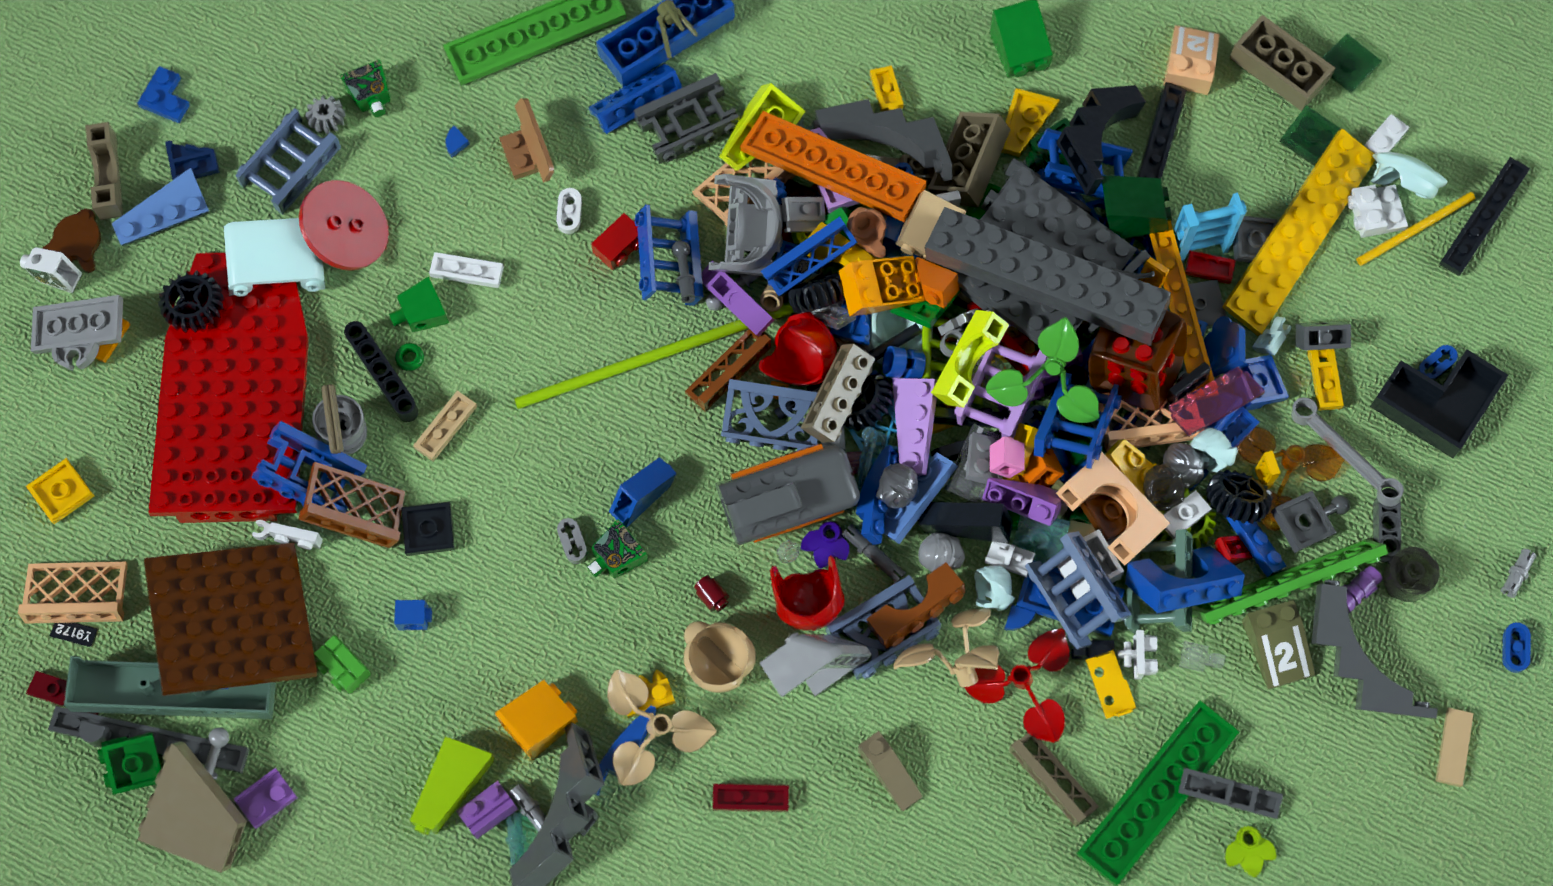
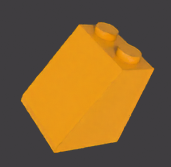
M542 680L495 713L503 728L532 761L565 733L564 728L571 722L574 724L578 722L575 715L578 711L569 701L564 703L559 697L562 694L553 683L548 685L545 680Z

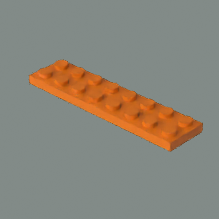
M765 111L761 113L740 146L741 151L902 222L906 221L919 194L927 186L926 180Z

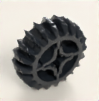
M197 270L193 275L189 271H186L185 276L177 273V279L169 278L170 285H163L164 292L159 293L161 301L158 302V306L161 309L162 317L165 318L167 324L173 325L176 330L182 328L186 333L190 328L194 332L200 326L202 329H206L205 324L208 322L214 325L213 317L220 318L219 310H223L222 302L224 301V296L220 285L217 284L213 277L210 278L206 273L201 275Z
M839 273L806 281L788 291L790 306L797 313L828 307L845 299Z
M874 370L865 379L862 385V392L855 399L852 405V412L843 424L847 429H853L857 432L860 429L867 431L869 426L875 427L877 421L883 422V415L889 414L888 408L893 406L891 400L894 399L892 385L884 375L882 376L878 371Z
M1229 470L1224 472L1218 471L1217 475H1213L1206 489V501L1211 504L1210 507L1212 509H1217V513L1225 515V518L1229 517L1234 522L1238 520L1243 524L1246 521L1253 524L1265 519L1270 511L1273 498L1271 497L1272 492L1267 490V485L1261 484V480H1256L1253 478V475L1248 476L1245 472L1238 473L1236 470L1233 472Z

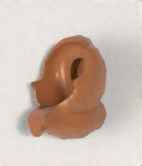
M864 207L855 209L849 216L847 228L858 242L857 245L873 256L884 258L886 249L883 246L885 229L887 228L885 219L877 210Z

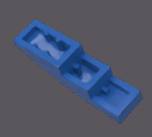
M1241 406L1222 428L1221 432L1229 439L1232 447H1236L1260 422ZM1203 469V479L1192 488H1189V493L1210 474L1207 469Z
M652 705L644 711L653 713L654 716L657 713L656 707ZM639 715L613 743L599 764L604 781L608 773L616 776L612 759L618 746L625 742H634L640 747L648 733L647 722L649 718ZM599 789L594 795L598 796L601 789Z

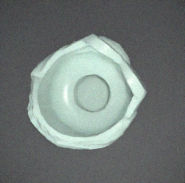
M1206 428L1201 431L1189 444V446L1209 456L1207 470L1210 473H1216L1227 466L1231 467L1235 462L1238 452L1237 446L1232 447L1225 434L1215 428Z
M996 565L985 566L975 571L977 606L1003 611L1013 603L1015 597L1011 595L1012 580L1010 573L1004 567ZM985 596L991 598L992 601L985 600Z

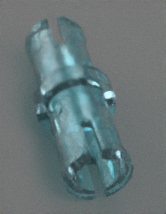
M513 813V816L509 815L506 818L508 831L506 844H509L511 867L525 853L524 842H526V836L523 835L521 813Z

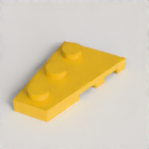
M1125 439L1118 440L1105 454L1129 478L1130 482L1146 496L1153 506L1161 499V495L1163 496L1176 482V480H1173L1161 471L1162 468L1159 465L1152 464L1145 458V454Z

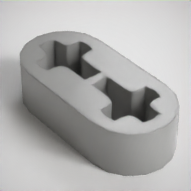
M566 518L561 520L557 526V532L566 558L572 564H581L586 560L588 553L580 528L573 519ZM569 525L570 528H575L572 530L574 538L569 539L567 533L564 532L565 526ZM576 543L578 550L583 549V551H580L579 557L571 554L573 552L572 544Z

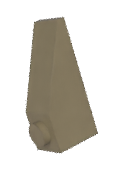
M879 731L858 745V753L902 812L923 797L899 758Z

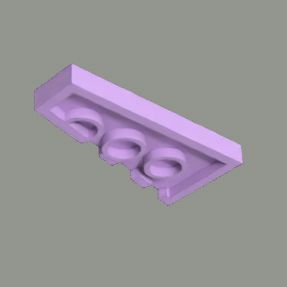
M892 378L899 464L911 467L917 475H926L937 397L931 391L937 380Z

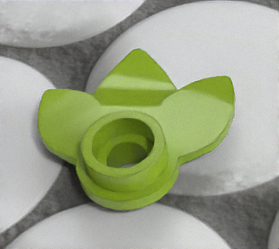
M1251 826L1239 829L1236 833L1235 841L1227 846L1225 852V861L1228 867L1240 864L1245 873L1253 878L1260 874L1264 860L1272 861L1276 859L1274 845L1269 840L1261 838L1259 831ZM1245 835H1249L1252 838L1251 844H1247L1244 841Z

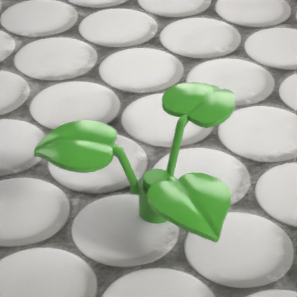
M1063 317L1058 322L1046 327L1040 333L1038 346L1040 351L1048 357L1046 362L1028 380L1023 382V375L1018 370L1005 369L991 377L986 385V391L991 397L1003 405L1014 407L1026 400L1028 390L1025 386H1028L1046 370L1050 375L1061 376L1062 392L1065 395L1057 400V407L1066 419L1077 423H1089L1096 421L1100 417L1098 399L1090 388L1076 385L1070 388L1069 392L1066 388V371L1064 367L1066 362L1072 361L1079 351L1077 334L1067 317Z

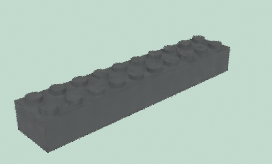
M944 207L925 245L926 260L1150 346L1170 304L1171 292L947 207Z

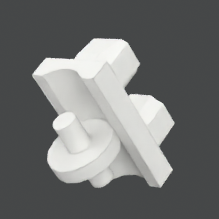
M992 542L985 563L1002 566L1007 571L1027 577L1028 570L1025 565L1033 561L1035 553L1018 548L1013 544Z
M1136 630V635H1133V650H1131V642H1124V650L1117 651V658L1124 659V667H1132L1133 659L1135 680H1141L1144 675H1154L1158 672L1157 659H1145L1144 651L1156 652L1157 637L1144 635V630Z

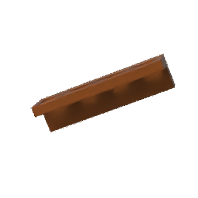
M748 329L685 390V394L706 412L728 390L729 379L739 380L771 349V339L765 333L758 337ZM752 336L756 341L748 349H744V342ZM732 354H742L732 365H728V358ZM715 370H725L715 381H711V374ZM699 386H709L699 397L693 393Z

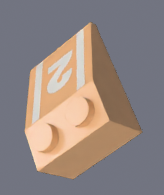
M1175 25L1163 86L1168 82L1190 92L1208 95L1215 71L1219 34Z

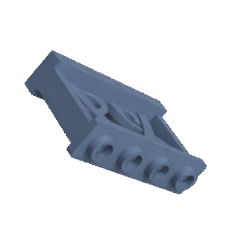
M729 379L721 436L726 437L725 442L740 444V439L749 440L750 446L763 447L764 443L773 444V449L787 451L788 447L801 450L816 445L818 440L813 436H810L806 441H799L795 438V433L801 431L804 434V431L797 424L800 421L804 422L805 418L803 417L818 392ZM735 390H739L741 392L743 408L732 411ZM762 396L764 398L763 405L752 408L751 404H758L755 402V397ZM773 396H778L781 410L791 417V420L782 427L770 432L759 421L755 412L766 409L772 402ZM788 401L795 402L796 405L792 409L797 411L796 414L787 410L786 403ZM746 413L748 418H742L738 422V424L745 423L746 430L742 432L734 430L731 425L732 419L737 414ZM755 428L764 438L749 436V434ZM788 433V438L791 442L775 439Z
M910 575L826 626V633L828 635L840 638L839 634L843 632L855 643L865 645L870 651L871 660L868 663L860 664L852 670L857 680L862 677L864 679L870 678L877 672L876 669L883 664L885 667L893 664L897 656L907 648L917 645L924 639L930 641L939 635L938 631L941 628V623L937 617H931L927 620V625L924 629L914 633L910 632V638L902 641L895 647H889L887 650L879 640L868 638L871 634L869 628H867L863 635L860 634L864 628H859L858 623L862 621L867 623L866 619L885 605L891 604L895 609L907 610L908 603L905 594L910 593L917 605L924 600ZM878 650L887 651L882 655L878 656Z

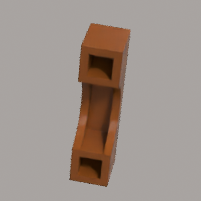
M947 562L926 576L928 592L919 605L907 610H899L885 605L866 619L868 628L886 650L891 646L899 645L907 634L917 632L928 619L938 617L946 606L951 603L955 604L963 598L965 594L964 583Z

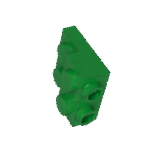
M152 732L130 738L124 736L101 742V749L97 750L100 764L106 765L107 773L103 774L106 788H111L113 795L155 785V779L161 770V765Z

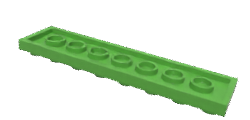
M553 0L443 45V48L462 86L627 19L620 0Z
M1367 539L1361 540L1269 577L1243 586L1241 596L1192 606V616L1209 624L1219 623L1227 615L1236 616L1243 614L1248 607L1266 605L1269 603V599L1287 597L1291 595V591L1298 588L1300 590L1308 589L1314 585L1313 582L1331 580L1339 572L1355 571L1358 569V565L1365 562L1366 564L1378 562L1381 560V556L1388 554L1386 545Z

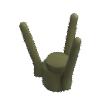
M666 0L658 5L657 11L659 16L656 19L660 24L667 58L671 59L672 55L665 23L669 25L676 23L679 29L684 31L681 20L695 37L698 36V33L683 16L680 9L676 8L674 2Z

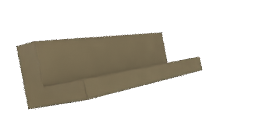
M1027 733L1023 738L1016 740L1010 746V753L1075 827L1099 807L1041 740ZM1030 738L1038 746L1037 755H1032L1023 745ZM1041 751H1042L1046 756H1040ZM1040 760L1051 761L1054 765V774H1049L1040 764ZM1057 770H1059L1062 775H1057ZM1057 779L1067 780L1071 784V794L1063 791L1057 784ZM1074 798L1084 799L1090 808L1083 813L1074 803Z

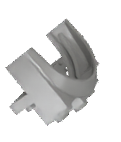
M731 174L716 175L714 184L730 186L725 262H709V270L725 272L727 275L747 274L763 276L761 270L773 263L771 257L774 253L780 252L783 243L782 205H779L776 199L778 193L776 180ZM749 197L754 204H747ZM744 253H749L747 257H744Z

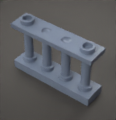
M295 108L291 113L284 116L282 123L247 163L239 167L235 175L240 186L243 188L251 181L273 196L271 202L275 210L282 215L341 148L338 138L332 133L321 138L300 124L303 120L299 111ZM293 131H296L315 144L317 148L307 155L286 141V139ZM280 147L302 162V165L297 171L292 172L271 156ZM264 164L287 179L282 188L277 189L257 175V172Z
M1076 531L1067 533L1060 538L1064 545L1063 549L1044 564L1041 561L1027 563L1025 567L1028 570L1030 579L1036 583L1068 634L1067 637L1070 643L1076 649H1080L1092 644L1087 635L1109 619L1113 623L1123 621L1132 614L1080 532ZM1070 556L1077 565V569L1055 585L1048 572ZM1084 577L1090 586V590L1068 606L1061 593ZM1097 598L1103 607V612L1084 626H1081L1074 614Z

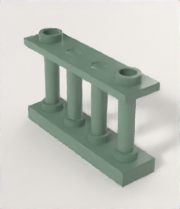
M1186 529L1176 530V538H1173V541L1151 542L1129 562L1141 560V552L1173 550L1176 553L1175 562L1169 565L1157 566L1167 574H1173L1175 577L1192 579L1193 535ZM1127 587V608L1132 615L1124 620V624L1129 631L1136 634V630H1140V624L1173 622L1180 631L1192 632V606L1176 609L1169 613L1140 614V600L1142 599Z

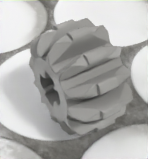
M323 94L321 100L313 98L314 104H307L308 112H306V119L309 121V126L312 129L315 128L319 134L323 130H325L326 134H329L331 129L338 132L337 125H344L343 118L346 115L344 109H342V103L339 100L336 101L332 95L328 99Z

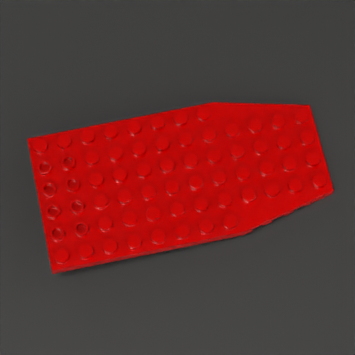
M226 252L196 253L189 272L193 275L197 270L201 275L206 273L210 278L213 277L216 280L224 296V301L222 302L223 310H219L220 318L213 317L214 325L209 322L205 324L206 329H202L200 326L197 327L196 332L190 328L186 333L182 328L176 330L173 325H169L166 333L148 513L150 516H176L180 523L277 521V514L297 513L298 501L293 498L283 497L279 491L271 487L261 486L257 480L252 478V475L262 459L272 464L278 449L267 444L270 439L269 436L272 429L280 421L303 432L309 336L297 282L254 284L252 291L246 296L229 295ZM287 446L284 456L295 460L299 452ZM279 464L275 473L287 478L290 469ZM299 468V470H298V472H297V475H296V476L299 477V478H300V468Z

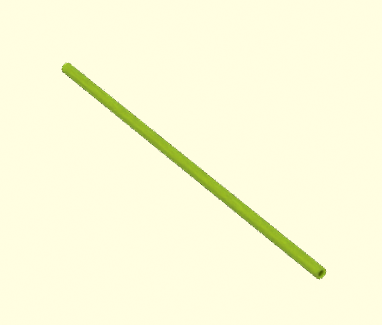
M789 302L783 304L777 311L770 312L765 310L774 320L795 313ZM739 319L516 397L514 400L517 409H521L749 328Z

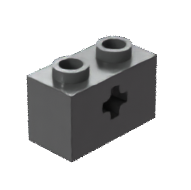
M1344 321L1296 323V347L1302 350L1351 348V324Z

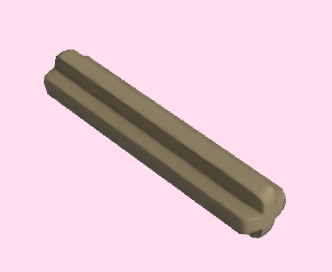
M332 384L322 386V396L330 452L332 454L342 453L344 449L335 386Z

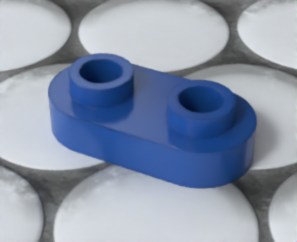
M1516 622L1510 624L1503 632L1502 660L1508 671L1519 673L1530 664L1531 634L1527 626ZM1512 633L1517 634L1519 640H1514ZM1515 657L1518 660V664H1514L1511 658Z

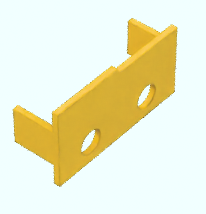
M1114 650L1086 659L1106 719L1133 712L1132 710L1136 708L1128 682L1123 678ZM1101 667L1104 671L1101 677L1095 675V669ZM1106 696L1113 697L1112 705L1105 704L1104 699Z

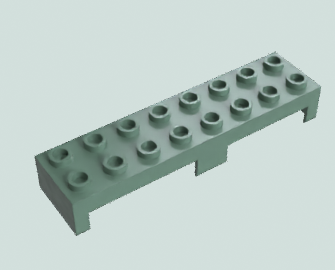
M70 656L64 706L70 712L273 719L276 682L162 696L158 663L83 660L81 656Z

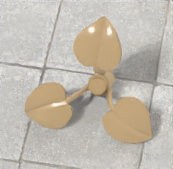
M990 608L970 609L960 612L953 617L951 621L953 627H963L965 654L955 660L954 666L948 662L938 649H934L933 644L923 643L904 650L897 657L894 663V670L899 667H912L928 663L936 655L946 665L951 675L956 674L959 686L969 687L978 682L975 668L996 670L998 668L999 649L997 646H980L974 648L971 652L969 648L968 628L985 623L991 615Z
M619 669L612 674L607 690L608 702L611 708L619 715H628L634 710L636 714L649 718L647 731L650 735L639 747L634 742H625L618 746L613 754V767L618 782L622 786L637 784L650 775L655 765V757L651 752L644 749L655 737H660L667 732H673L672 742L675 747L680 751L689 753L700 749L717 732L715 727L706 718L693 711H679L670 720L665 714L654 716L653 713L639 710L637 707L643 706L648 699L646 684L639 677Z

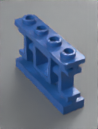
M280 421L272 429L269 436L270 439L267 444L278 449L272 464L262 459L258 463L252 478L257 480L261 486L271 487L279 491L283 497L293 498L304 506L309 482L296 476L302 461L311 466L314 462H318L357 476L364 474L367 465L343 452L332 454L329 445ZM287 446L299 452L295 460L284 456ZM279 464L290 469L287 478L275 473ZM321 472L318 479L323 486L330 482V479L326 473ZM342 479L338 481L342 489H344L345 484L352 486L348 480ZM333 484L326 487L334 491L331 500L340 496ZM320 492L313 494L312 503L320 506L326 504L324 498L319 495ZM342 499L334 503L339 512L345 513L348 511Z

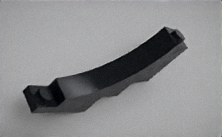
M1136 85L1091 89L1082 104L1083 107H1078L1069 123L1070 126L1064 128L1056 142L1086 195H1094L1104 179L1098 170L1104 160L1101 144L1103 131L1119 121L1137 118L1146 103Z

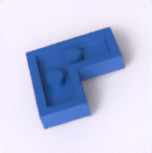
M159 66L137 102L138 106L166 119L180 123L190 106L187 100L172 95L181 80L180 75Z

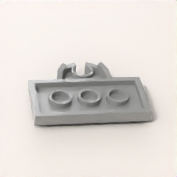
M119 295L33 307L31 352L34 354L52 352L54 361L71 371L74 369L72 359L75 355L79 354L76 367L81 370L86 368L96 358L100 345L121 343L123 298Z

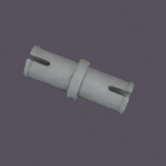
M1522 549L1515 565L1510 567L1508 571L1509 576L1501 588L1503 594L1508 591L1506 596L1515 598L1522 582L1527 580L1529 576L1528 571L1537 557L1534 552H1532L1531 556L1529 555L1531 550Z
M519 784L509 792V795L522 810L521 814L524 817L527 816L539 832L546 816L540 809L539 802L533 800L523 785Z

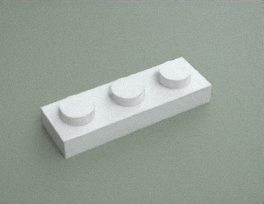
M434 252L429 274L430 277L499 288L504 266L503 263Z

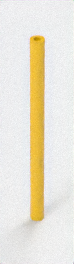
M1472 192L1465 194L1356 259L1358 264L1362 266L1474 201V194Z

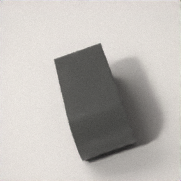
M1392 488L1382 490V493L1387 497L1393 498L1399 495ZM1376 497L1373 501V541L1386 544L1392 549V553L1388 552V554L1380 557L1381 562L1391 561L1401 550V501L1397 505L1389 507L1382 505ZM1382 521L1390 523L1392 529H1386Z

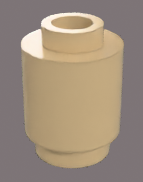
M767 284L760 297L762 307L770 312L779 310L788 292L779 297L773 287Z

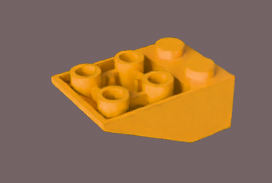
M914 255L854 261L839 270L849 316L873 314L924 302Z

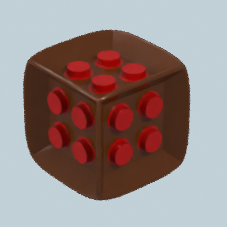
M1167 310L1151 346L1100 327L1089 356V379L1092 388L1099 393H1111L1113 385L1118 384V395L1122 396L1121 400L1146 410H1159L1166 401L1168 391L1173 387L1183 364L1187 349V325L1185 320Z

